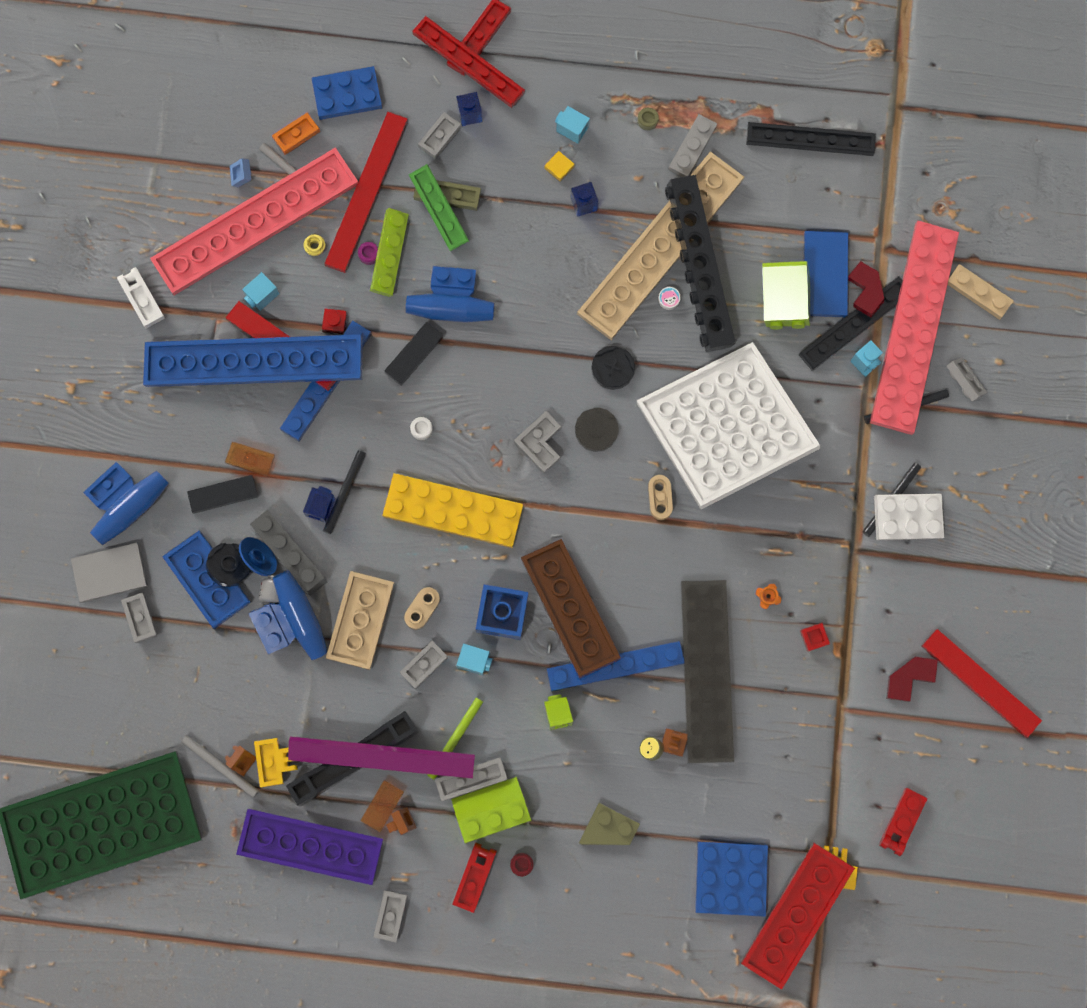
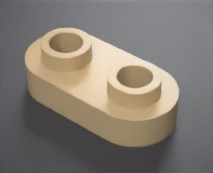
M656 475L650 479L648 484L650 513L657 520H665L671 515L673 510L671 483L667 477ZM660 484L663 486V490L657 491L655 486ZM663 506L665 511L660 513L657 511V507Z
M430 587L423 588L417 594L404 616L409 628L419 630L426 625L440 603L439 594L435 589ZM431 595L432 601L425 602L424 597ZM419 614L420 619L413 621L412 615Z

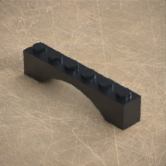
M404 711L358 743L397 747L419 732L407 712ZM322 764L287 784L286 788L297 806L301 807L362 768Z

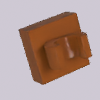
M666 728L662 740L663 752L683 757L688 734Z
M240 745L239 747L233 746L235 752L231 757L226 755V765L241 776H244L255 762L256 756Z
M407 807L392 813L394 821L386 824L389 833L399 830L400 835L417 828Z

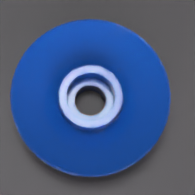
M253 537L244 538L240 542V556L253 572L261 576H269L276 571L277 560L275 555L264 542Z

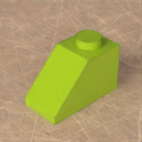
M561 694L549 696L548 701L544 702L549 729L555 730L572 726L573 719L567 697L562 698Z

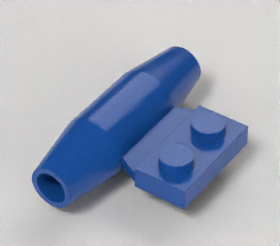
M433 266L431 277V290L433 293L407 296L406 313L441 321L466 323L491 321L494 318L495 303L471 297L475 289L476 270Z
M115 462L83 492L99 509L106 511L90 533L100 544L104 545L125 531L155 503L169 483L156 470L134 485L133 478Z
M289 570L274 576L272 579L280 604L269 603L249 613L267 653L271 654L289 646L296 637L311 660L324 656L328 651L322 629L305 592Z

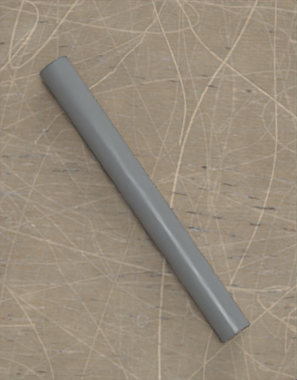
M188 735L184 737L182 743L238 787L253 798L258 794L259 790L209 751Z

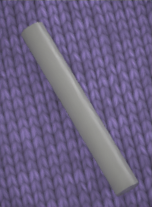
M263 143L260 146L259 150L290 175L297 171L268 145Z

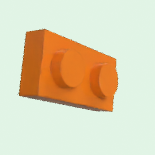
M307 112L273 134L272 138L284 155L318 134L320 129Z

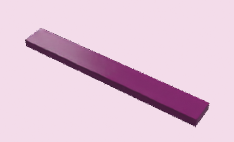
M291 736L288 749V760L473 779L475 755Z

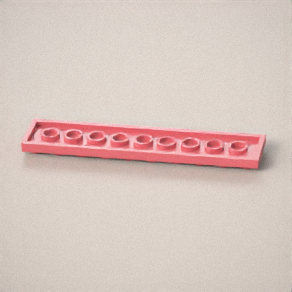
M335 147L150 259L173 296L356 187L358 181Z
M922 221L915 223L902 279L903 282L900 288L870 419L871 424L913 435L915 432L959 235L957 231Z

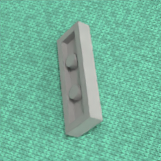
M698 114L668 170L681 177L690 176L714 133L717 123Z
M497 758L474 766L473 779L443 776L435 779L443 802L508 779L501 758Z

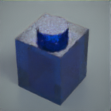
M477 92L456 96L461 125L466 126L482 122V110Z
M592 182L571 188L570 198L577 217L598 210V199Z
M319 486L318 489L312 487L303 510L304 515L326 523L336 499L331 494L332 491L322 486Z

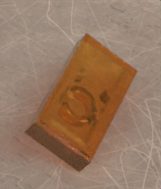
M232 442L225 463L268 477L275 455Z
M384 780L360 821L381 832L404 792Z

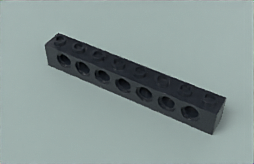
M696 175L670 179L667 187H665L666 199L670 200L672 207L670 208V217L672 221H675L677 228L675 229V238L677 242H680L682 249L680 250V259L682 263H685L687 270L685 271V280L691 287L690 301L692 305H695L696 309L694 317L696 325L700 326L701 330L699 336L701 346L705 347L706 352L731 348L736 342ZM679 198L687 199L689 205L681 204ZM684 219H691L693 226L686 225ZM689 239L696 240L698 247L691 246ZM694 260H700L703 263V268L696 267ZM699 281H705L708 284V289H702ZM704 302H710L713 305V310H707ZM709 323H715L718 326V331H712L709 328Z

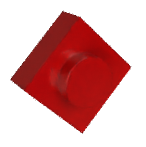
M324 309L322 332L344 334L347 312Z
M823 623L800 630L807 652L830 645Z

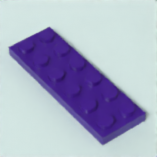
M247 809L236 855L373 885L384 839Z

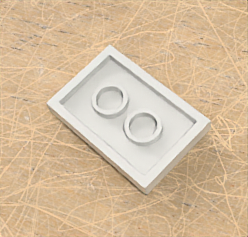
M942 494L874 496L876 540L944 538Z

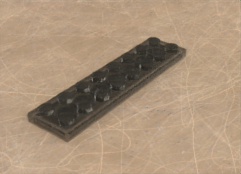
M726 580L681 581L687 764L733 763L734 745Z

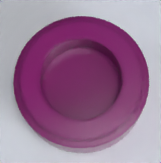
M372 242L361 244L358 248L360 261L366 265L375 264L378 246Z

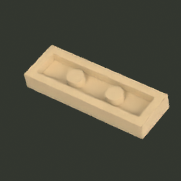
M960 264L948 280L947 285L999 320L1014 301Z

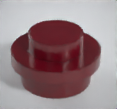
M525 853L516 854L510 863L512 872L520 877L530 874L534 865L532 858Z

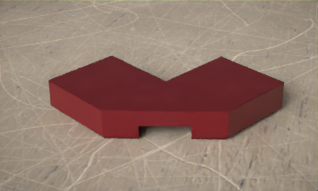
M860 261L848 276V281L863 289V292L853 303V307L872 318L884 302L879 272Z
M922 657L912 658L889 676L886 699L910 702L913 680L929 683L936 682L938 660Z

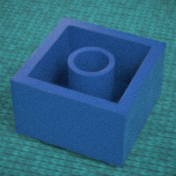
M484 584L476 623V633L521 640L529 592Z

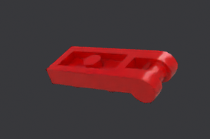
M905 788L880 840L879 846L884 849L889 848L894 851V854L901 856L928 798L909 788ZM893 833L900 836L898 842L891 839Z
M476 842L452 905L472 913L475 912L497 850L492 848L490 850L485 849ZM478 856L486 859L484 865L476 863Z

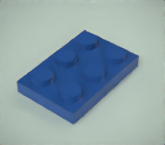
M374 66L311 78L319 120L382 109Z

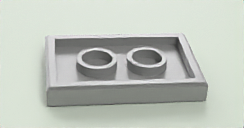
M138 543L71 559L80 603L148 587Z

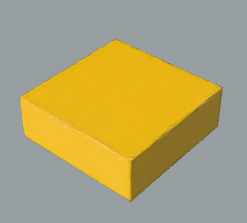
M558 151L545 164L544 169L561 182L575 167V164Z

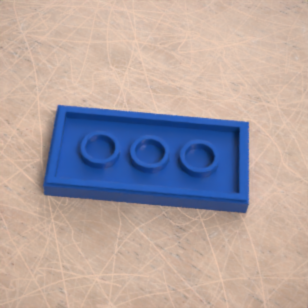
M805 231L804 261H807L810 272V316L845 318L848 314V233Z
M197 531L162 557L209 624L215 629L251 602L239 585L225 587L212 581L207 574L206 561L208 554L213 548L203 534Z

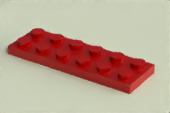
M813 843L741 964L782 990L855 868L818 844Z

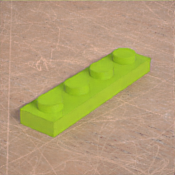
M391 208L386 209L370 287L371 292L387 297L393 296L409 215L407 213Z

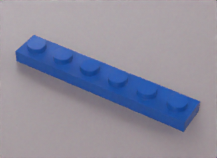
M352 321L343 335H362L364 346L372 334L371 331ZM336 381L329 391L316 382H311L280 427V430L295 440L300 441L340 381Z
M680 641L620 653L621 660L580 679L572 663L547 668L551 692L683 665L684 658Z

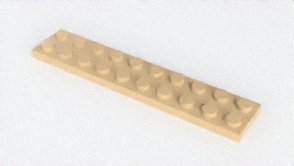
M709 152L691 174L696 175L707 224L744 180L743 175L712 152ZM679 198L681 204L689 205L687 199ZM670 201L577 312L578 316L610 340L616 336L680 258V250L682 249L680 242H677L675 238V229L677 228L675 221H672L670 217V208H672ZM684 219L686 225L693 226L691 219ZM689 239V243L691 244L694 241V239Z

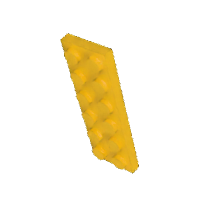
M393 473L382 516L513 548L523 504Z

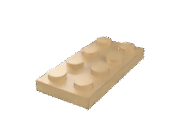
M350 571L326 659L371 670L394 582Z

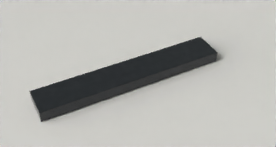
M748 122L746 145L874 156L876 133Z
M900 276L882 289L884 302L872 318L856 309L799 353V357L811 371L818 368L897 306L903 282Z

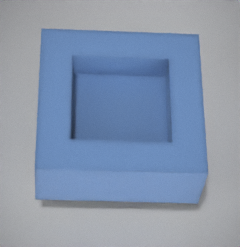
M242 158L229 166L231 186L239 188L251 180L248 159Z

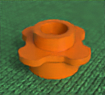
M769 584L765 588H758L756 590V596L761 601V608L767 609L770 605H779L781 603V597L778 595L775 584Z

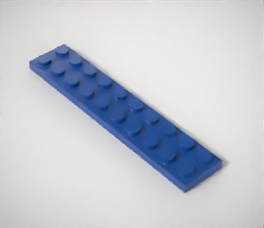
M362 335L145 342L143 385L145 387L362 380L363 337Z

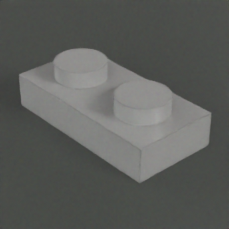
M444 112L418 143V147L436 159L460 130L461 124Z
M962 357L947 365L951 377L958 381L964 395L972 402L987 394L985 388Z
M142 592L122 599L121 602L134 643L158 636L145 594Z
M431 641L400 671V674L417 689L448 656Z
M384 890L374 938L397 942L408 895Z

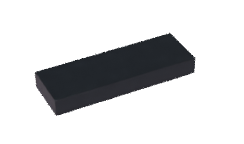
M426 322L384 372L402 386L442 340L443 334Z
M253 475L187 491L193 514L258 497Z

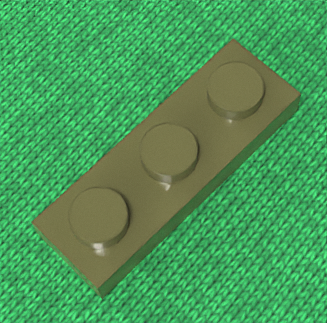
M437 180L451 207L478 210L481 188ZM415 188L413 196L414 200L422 201L418 191Z

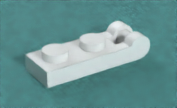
M135 267L130 270V273L124 276L122 274L117 279L145 328H148L165 319L141 274ZM134 280L137 281V283H135L132 286H129L128 284Z

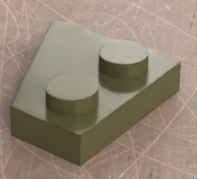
M598 803L579 843L582 845H630L640 824Z

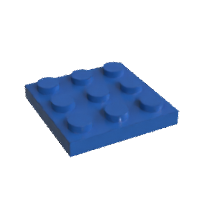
M698 842L695 913L766 917L768 845Z

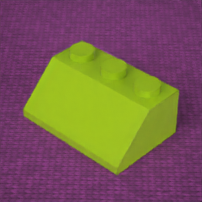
M517 777L451 799L465 844L531 821Z

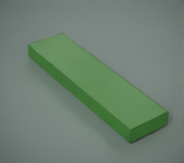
M428 164L408 174L449 250L453 251L469 242Z

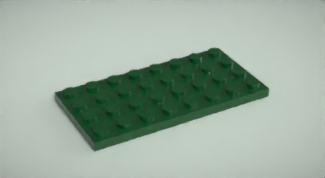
M177 751L0 808V825L20 900L202 841Z

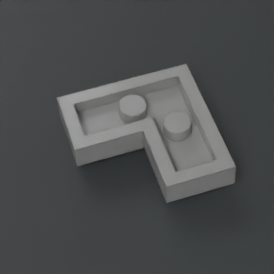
M546 411L514 440V443L544 474L560 460V456L546 442L561 429V426Z

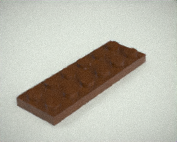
M562 539L521 557V561L579 679L621 660Z

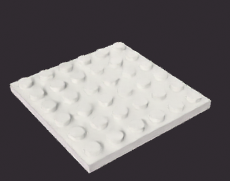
M753 342L637 400L638 407L700 509L820 449V444Z

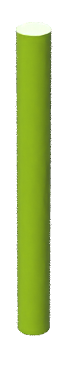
M478 698L474 699L442 750L443 752H453L483 704V701ZM427 774V776L430 777V778L433 779V780H435L436 777L438 776V775Z

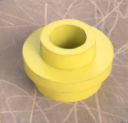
M310 235L304 241V249L311 256H318L325 250L326 244L320 235ZM314 243L319 244L316 249L311 248V245Z

